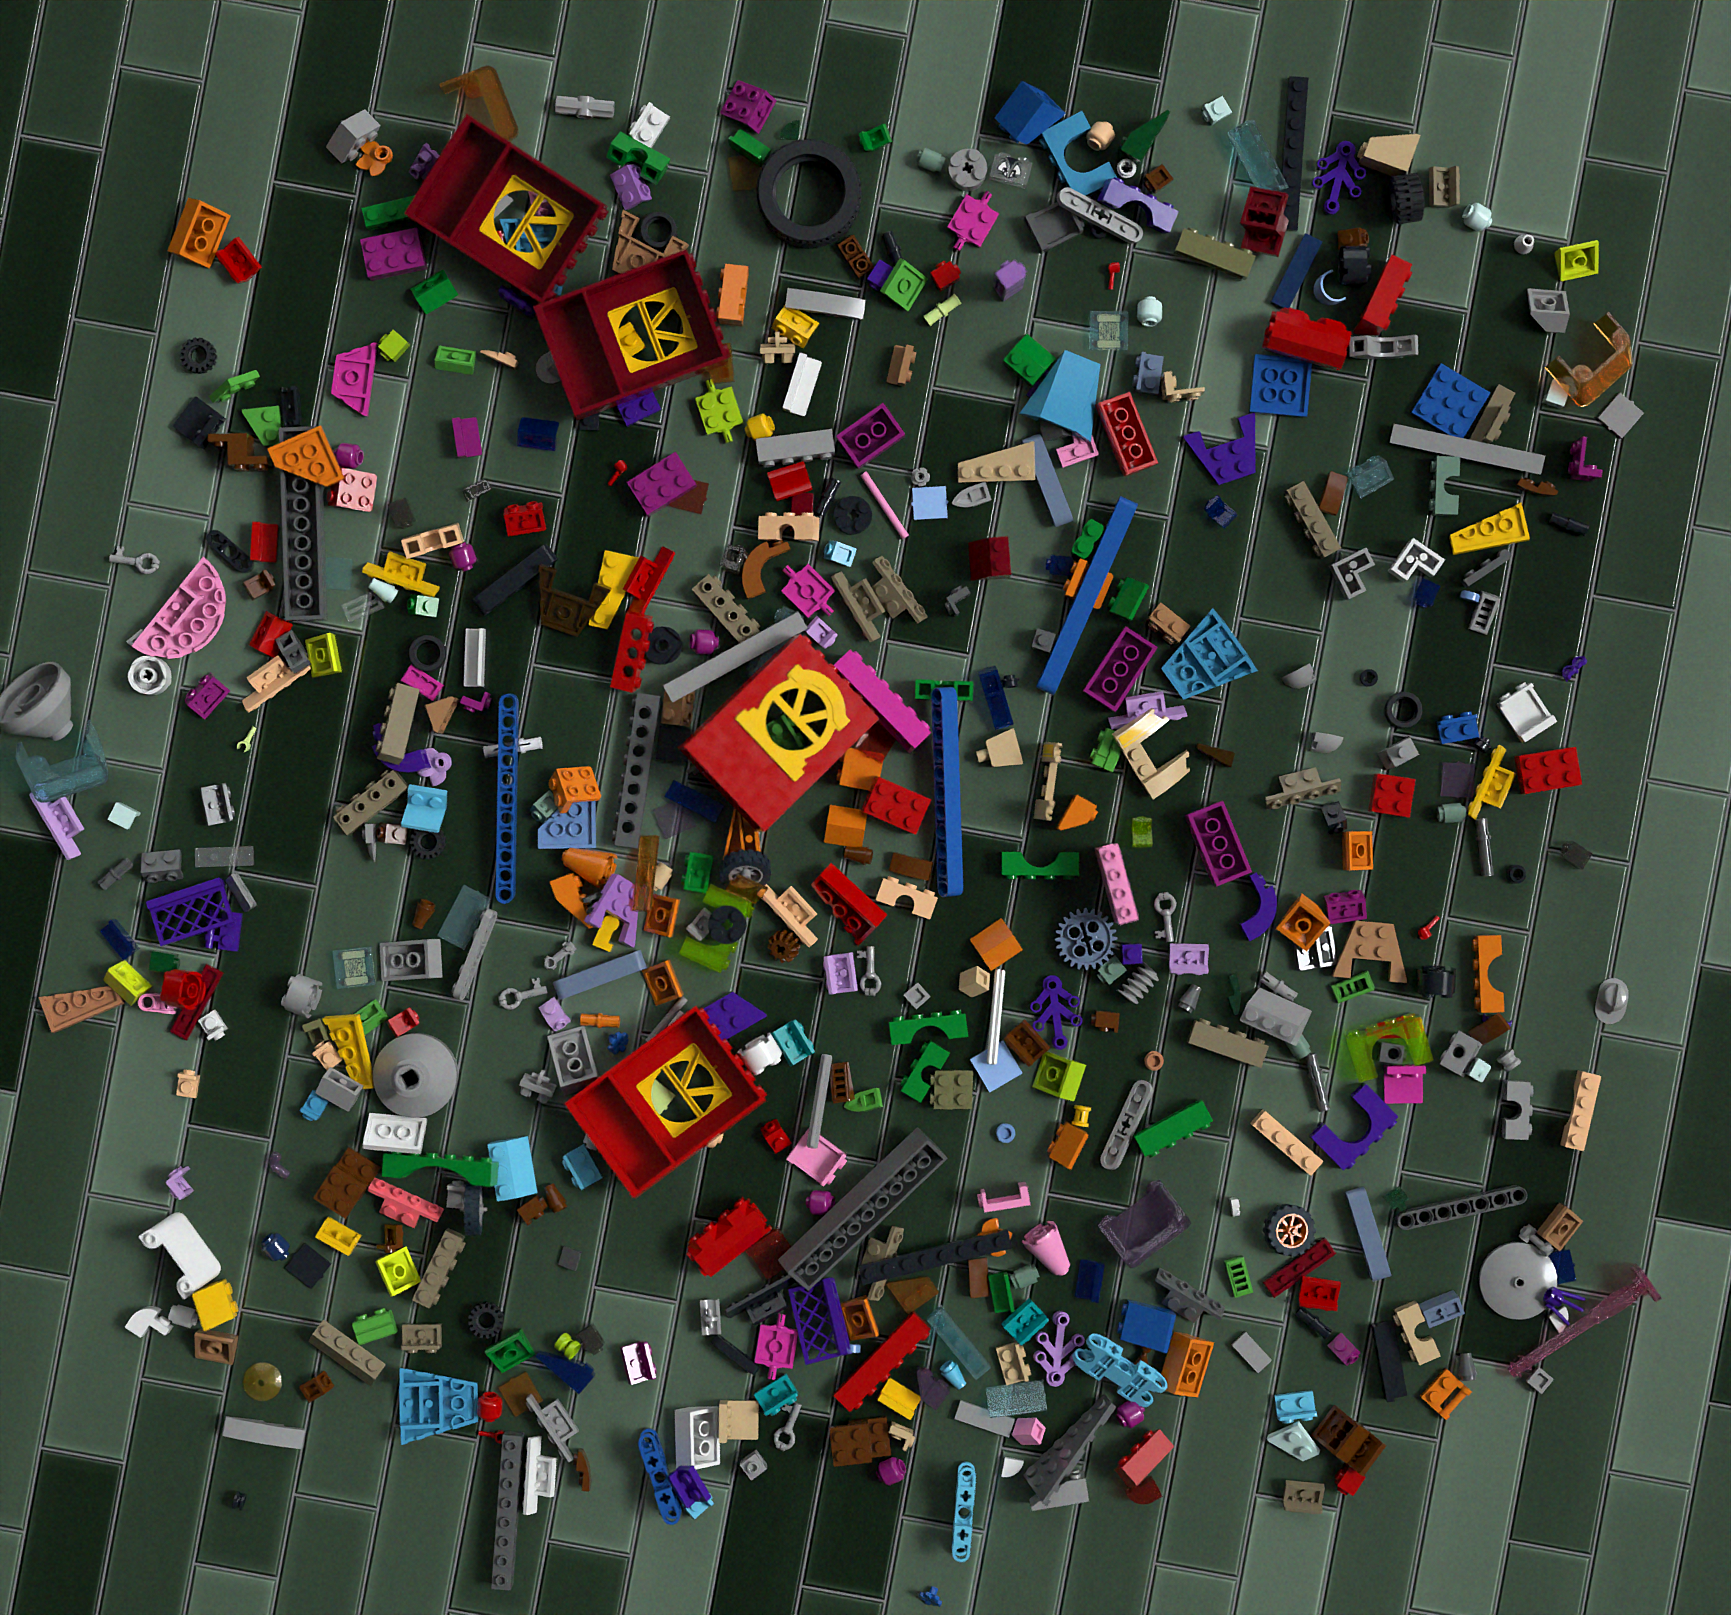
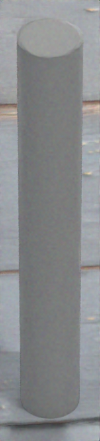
M681 996L646 1038L647 1042L665 1029L688 1001L685 997Z

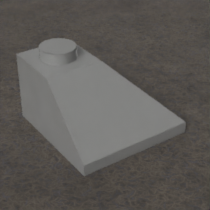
M1527 289L1532 317L1545 331L1565 333L1570 315L1566 291Z

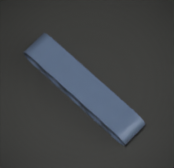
M1039 433L1023 439L1022 444L1035 441V478L1056 528L1073 521V517L1042 436Z
M641 950L552 983L558 999L561 1000L647 968Z
M1364 1186L1346 1191L1345 1196L1372 1282L1390 1277V1268Z

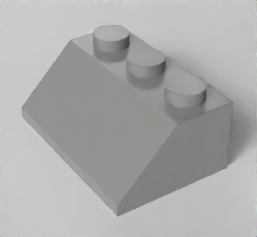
M1259 988L1248 1001L1239 1021L1297 1046L1312 1011Z

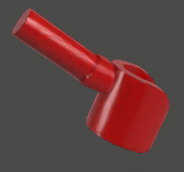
M1119 262L1110 263L1108 266V289L1113 290L1114 273L1120 272Z
M619 460L614 465L617 471L608 482L610 486L613 485L620 474L627 470V465L623 460Z
M1437 915L1429 924L1418 930L1422 940L1432 935L1429 929L1440 919Z
M497 1430L495 1433L479 1431L478 1435L495 1438L497 1443H502V1439H498L497 1436L504 1434V1431Z

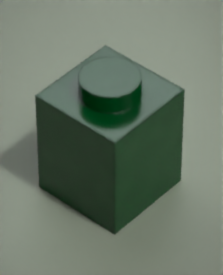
M153 950L149 970L166 973L167 971L179 969V954Z

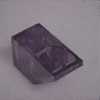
M918 1366L917 1377L920 1398L937 1410L950 1393L949 1384L941 1378L939 1380L932 1376L934 1373L928 1368L924 1367L922 1369Z

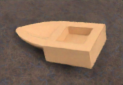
M490 350L480 351V353L515 370L519 364L515 360L516 356L509 352L503 354Z

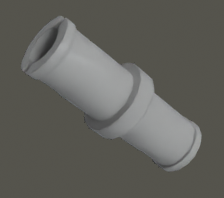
M1267 971L1260 979V982L1271 988L1274 994L1278 993L1293 1002L1298 994L1286 986L1284 981L1277 980Z

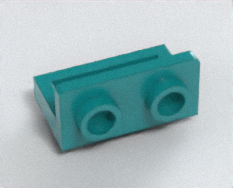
M796 1019L771 1033L790 1066L815 1053L812 1042L807 1039L803 1026Z
M1028 1298L1001 1325L1022 1346L1039 1329H1042L1049 1319Z
M786 1373L755 1392L754 1396L764 1410L765 1416L769 1414L773 1416L781 1410L780 1407L784 1404L789 1406L794 1403L799 1392Z

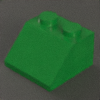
M1026 334L1006 356L1002 364L1032 388L1056 360V357Z
M1126 577L1125 581L1121 579L1116 588L1119 591L1116 598L1112 596L1107 606L1110 608L1109 613L1128 623L1132 621L1149 585Z

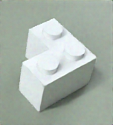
M1412 538L1408 541L1388 572L1402 582L1407 581L1416 568L1427 576L1432 577L1445 559Z

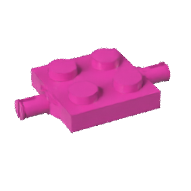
M985 191L981 200L974 199L966 194L947 226V229L954 232L958 237L957 242L953 246L954 249L957 248V251H961L965 242L972 243L980 248L997 219L999 213L987 205L992 196L988 191Z
M809 564L797 573L789 565L786 566V569L782 570L790 580L781 592L808 618L820 609L828 617L831 614L826 609L831 613L834 612L826 603L835 590Z
M778 1313L775 1325L761 1324L755 1363L764 1364L769 1367L768 1379H771L773 1372L772 1380L776 1379L777 1368L793 1369L798 1338L797 1329L784 1326L786 1314H782V1320L780 1321L781 1313Z

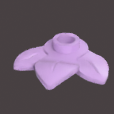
M426 748L424 750H426L431 768L417 772V774L424 777L430 776L432 786H437L446 779V771L451 767L452 761L448 754L439 753L434 748ZM440 759L444 761L443 766L439 764Z

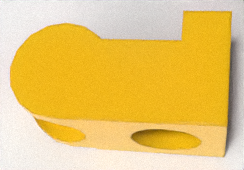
M612 915L604 917L601 928H599L592 945L611 952L614 945L609 942L614 931L619 928L620 920Z

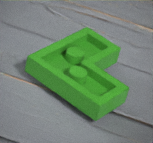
M257 370L227 379L209 397L212 403L217 401L223 403L231 398V394L238 392L241 388L249 389L254 386V382L260 376Z

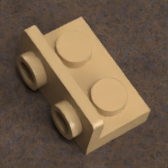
M1016 1341L996 1347L1006 1386L1024 1380L1025 1382L1029 1381L1028 1376L1031 1375L1029 1365H1024L1023 1357H1026L1023 1345L1019 1346Z

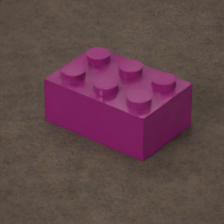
M417 228L360 239L367 275L371 281L427 269L421 235Z
M884 403L836 435L837 441L858 470L905 437L904 431Z
M676 452L627 482L648 517L697 487Z

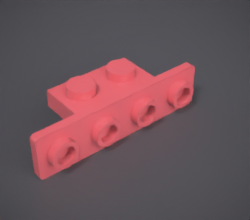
M377 1178L373 1179L368 1188V1192L384 1198L379 1213L412 1228H415L420 1215L438 1222L444 1211L442 1207Z

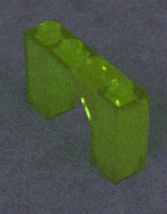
M713 884L710 885L703 902L716 908L725 905L734 906L743 913L745 918H751L755 909L752 907L753 902ZM687 936L679 954L721 973L722 970H727L731 962L728 957L731 952L735 953L739 943L734 942L732 944L711 946Z
M1414 1012L1403 1015L1404 1018L1388 1019L1385 1021V1024L1379 1026L1372 1024L1367 1026L1366 1030H1352L1348 1032V1035L1344 1036L1359 1083L1378 1077L1372 1059V1048L1375 1042L1385 1035H1398L1406 1041L1415 1066L1434 1061L1419 1014Z

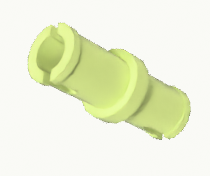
M954 293L943 303H938L935 309L924 315V318L932 326L933 323L943 316H948L951 310L962 303Z

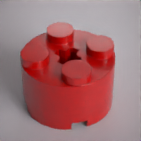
M180 969L167 971L164 974L162 992L160 994L161 1001L173 1008L188 1010L197 1008L195 1006L198 1003L201 1004L206 991L205 982H202L200 978L202 975L196 971Z

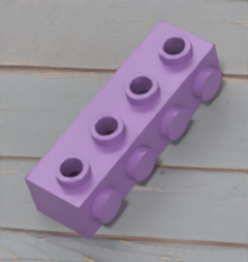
M1016 260L1012 262L1006 261L1000 266L999 271L995 273L993 287L1003 302L1020 291L1024 285L1026 269L1021 263H1017Z

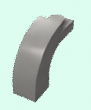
M1365 335L1351 337L1349 343L1350 357L1359 359H1394L1418 355V336L1378 338Z

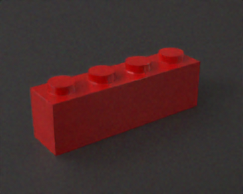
M1391 254L1376 283L1377 287L1374 288L1369 298L1370 303L1367 304L1362 312L1361 321L1355 327L1353 333L1379 336L1382 330H1387L1391 322L1388 319L1389 315L1394 314L1398 306L1395 302L1397 298L1402 297L1405 291L1403 284L1408 282L1412 275L1410 271L1411 263Z
M832 863L811 884L825 904H830L835 917H840L845 924L844 929L848 933L851 932L856 938L854 942L857 946L887 916L878 905Z

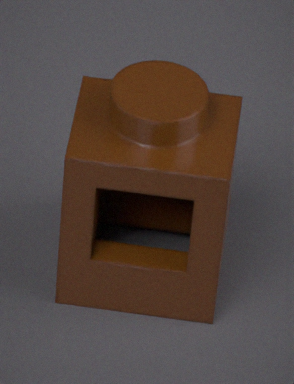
M1095 1010V1015H1091V1026L1098 1027L1099 1031H1110V1028H1113V1032L1118 1033L1120 1013Z
M536 1195L520 1206L517 1211L525 1223L530 1225L533 1222L531 1218L536 1220L545 1214L543 1210L549 1205L543 1197L540 1198Z

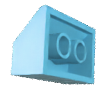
M528 1136L490 1142L488 1144L489 1156L492 1158V1161L499 1162L497 1185H495L497 1201L538 1193Z

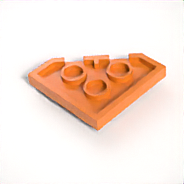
M321 425L268 448L272 461L277 468L326 487L345 479Z

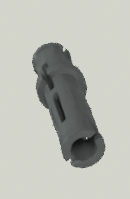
M1487 818L1475 819L1477 831L1475 839L1478 842L1481 876H1492L1494 872L1490 849L1491 835H1489Z
M1311 1053L1305 1056L1309 1071L1307 1075L1311 1079L1318 1112L1327 1111L1330 1107L1321 1075L1323 1071L1319 1067L1317 1053Z

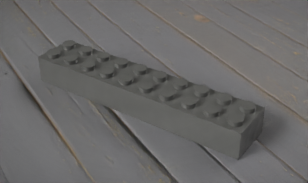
M317 426L279 428V443ZM280 469L285 620L289 622L326 621L328 617L323 485Z
M917 1127L787 1250L778 1261L790 1276L809 1291L948 1158Z

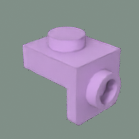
M818 616L807 626L808 629L804 630L824 649L831 646L838 636Z
M555 997L539 1007L548 1025L554 1031L564 1028L571 1021Z

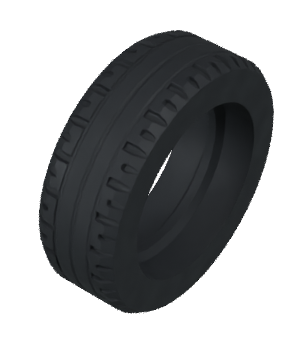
M816 139L792 141V143L781 146L779 150L771 154L759 173L756 195L761 217L768 226V229L785 243L803 248L826 246V244H831L844 236L858 216L861 205L859 174L850 158L833 144L830 145L822 140L816 141ZM806 161L821 163L830 168L840 182L842 189L840 206L836 213L822 224L816 226L796 224L789 220L779 208L776 198L778 182L785 171L797 163Z

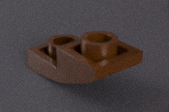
M854 234L837 244L858 278L874 268Z
M1333 471L1328 473L1325 489L1321 494L1319 502L1320 511L1333 516L1337 515L1346 489L1347 476Z
M1525 477L1524 479H1518L1514 487L1537 496L1552 497L1558 493L1554 489L1555 486L1548 481L1540 482L1537 486H1534L1535 483Z
M893 852L889 871L929 881L933 862Z
M1499 1012L1487 1018L1483 1023L1471 1028L1468 1033L1483 1046L1510 1030L1511 1027Z
M580 1448L578 1454H574L573 1465H576V1471L583 1472L580 1473L579 1485H582V1491L589 1492L591 1488L590 1465L584 1449Z

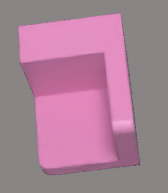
M1018 1418L1012 1436L1021 1445H1040L1046 1428L1037 1418Z

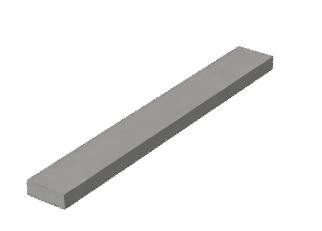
M1393 424L1389 443L1540 475L1545 460V455Z
M796 612L666 683L663 687L673 703L808 628L799 612Z

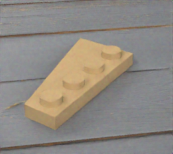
M1035 441L958 463V482L1035 480Z

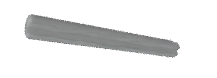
M822 1054L820 1059L806 1145L812 1149H816L819 1143L832 1056L828 1054Z

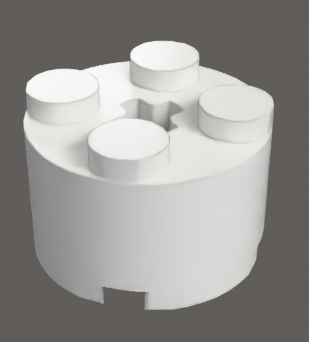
M142 656L132 663L128 672V680L136 691L146 695H158L170 686L171 670L167 663L160 658ZM149 672L153 673L151 679H147Z
M767 1033L766 1038L764 1035L755 1038L745 1045L747 1049L744 1051L740 1049L737 1052L747 1070L753 1073L754 1076L763 1072L764 1067L767 1065L773 1066L779 1063L782 1051L771 1033Z

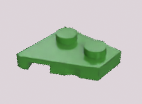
M280 406L242 410V413L264 447L279 444V428H282Z

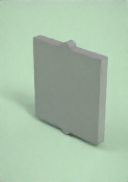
M1619 393L1600 414L1598 419L1608 427V430H1612L1622 439L1644 412L1634 405V401H1630L1622 393Z

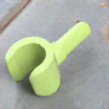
M252 726L245 740L237 744V749L241 747L242 743L246 745L244 752L251 748L250 741L257 728Z

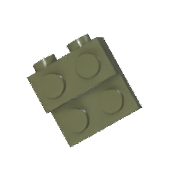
M934 1069V1074H931L930 1086H934V1093H930V1105H934V1109H972L973 1070Z

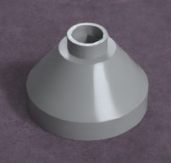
M45 662L27 670L17 677L0 695V727L6 733L40 738L49 737L52 741H57L65 737L73 727V722L70 720V676L56 662Z
M424 1033L405 1034L389 1042L377 1056L373 1068V1084L379 1099L394 1113L410 1118L425 1117L440 1110L450 1101L458 1084V1065L452 1051L438 1038ZM413 1069L419 1082L410 1087L405 1083L403 1073Z

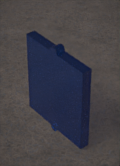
M1570 1249L1553 1252L1548 1256L1556 1270L1557 1285L1577 1281L1574 1271L1575 1264L1572 1261Z

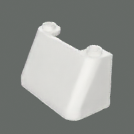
M180 1212L171 1214L139 1236L143 1244L150 1249L163 1244L185 1275L177 1282V1290L183 1299H186L214 1279L221 1271V1265L186 1216Z

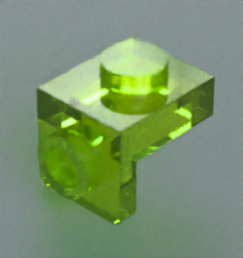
M1140 816L1132 819L1133 847H1152V818Z

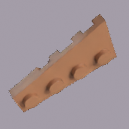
M110 986L39 997L52 1033L124 1004L123 998Z

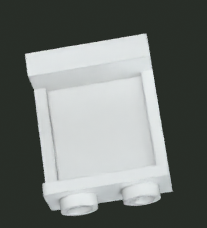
M1525 682L1515 688L1517 691L1513 694L1507 693L1500 697L1501 702L1496 704L1521 743L1527 742L1557 722L1554 715H1550L1533 689L1534 685L1532 683L1526 684Z

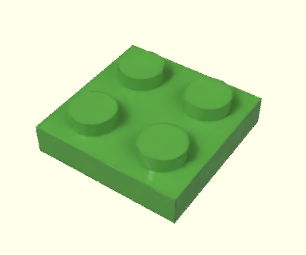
M899 258L880 292L902 309L909 311L928 278L904 259Z

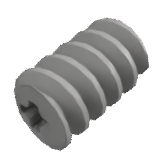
M1143 962L1145 968L1137 967L1139 974L1132 973L1134 980L1127 979L1129 986L1122 984L1124 991L1118 990L1131 1003L1138 1004L1136 997L1143 998L1141 991L1149 992L1146 986H1154L1151 981L1152 979L1159 981L1157 973L1145 962Z

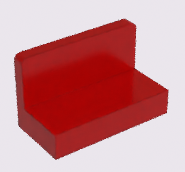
M804 461L767 473L776 501L812 490Z
M252 521L250 560L255 562H277L279 529L277 524Z
M266 611L249 645L275 658L280 651L275 639L289 632L292 624Z

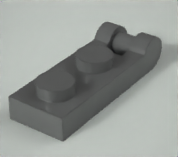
M1507 549L1499 551L1494 560L1487 559L1482 562L1479 570L1474 571L1472 569L1464 574L1465 579L1461 581L1463 586H1470L1508 561L1511 557L1510 551Z

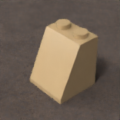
M1420 135L1372 137L1360 147L1357 155L1360 158L1358 164L1391 176L1406 174Z

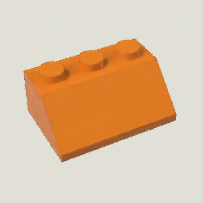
M188 198L167 251L210 269L231 215L201 200Z
M1174 1332L1161 1373L1167 1381L1165 1391L1174 1395L1198 1398L1214 1342L1186 1333Z

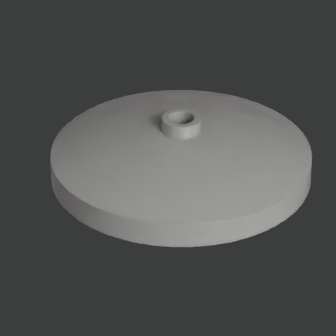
M1525 1242L1506 1243L1491 1251L1483 1261L1479 1273L1480 1291L1486 1303L1498 1314L1510 1319H1527L1538 1315L1547 1308L1543 1297L1549 1288H1557V1274L1550 1258L1539 1254L1540 1249ZM1521 1279L1523 1283L1517 1285V1280Z

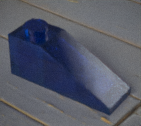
M673 780L665 795L669 800L714 824L724 808L723 804Z
M539 1351L536 1355V1358L578 1394L583 1391L596 1374L593 1372L595 1369L587 1362L584 1364L579 1360H569L567 1357Z

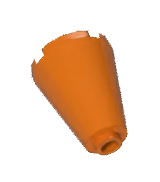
M569 848L562 855L564 866L600 890H603V886L607 883L610 876L615 873L617 866L614 863V858L617 859V855L613 853Z

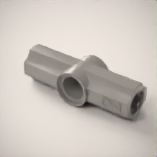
M557 96L555 112L558 114L576 115V117L583 119H592L593 117L613 119L615 102L595 100L589 96H578L577 98Z

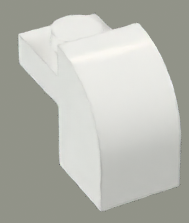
M148 1306L137 1311L130 1318L125 1328L141 1338L146 1334L150 1326L163 1335H167L173 1326L170 1324V1320L163 1316H158L162 1309Z

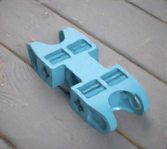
M1091 1334L1086 1339V1343L1091 1351L1078 1348L1073 1352L1074 1362L1084 1372L1098 1381L1104 1376L1119 1385L1117 1389L1118 1394L1131 1402H1136L1141 1407H1148L1153 1402V1397L1148 1391L1162 1393L1167 1388V1381L1157 1370L1141 1360L1134 1365L1121 1356L1123 1348L1099 1334ZM1078 1354H1079L1082 1358H1084L1085 1361H1084V1360H1081V1359L1078 1357ZM1155 1381L1160 1382L1162 1387L1158 1385ZM1141 1396H1144V1397L1147 1399L1148 1402H1146L1145 1400H1143V1398H1142Z
M968 1461L960 1463L957 1470L952 1554L953 1558L958 1562H964L969 1558L971 1547L976 1473L974 1465ZM964 1471L971 1472V1474L967 1476L963 1475L962 1473ZM963 1507L969 1510V1513L964 1516L958 1513ZM958 1548H964V1549H965V1550L962 1551V1552L956 1551Z

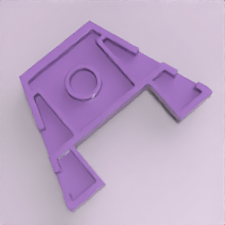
M612 874L601 891L602 896L600 900L594 903L592 906L594 910L591 915L586 916L584 922L595 928H601L605 912L624 922L619 942L627 947L634 948L640 887L618 874Z

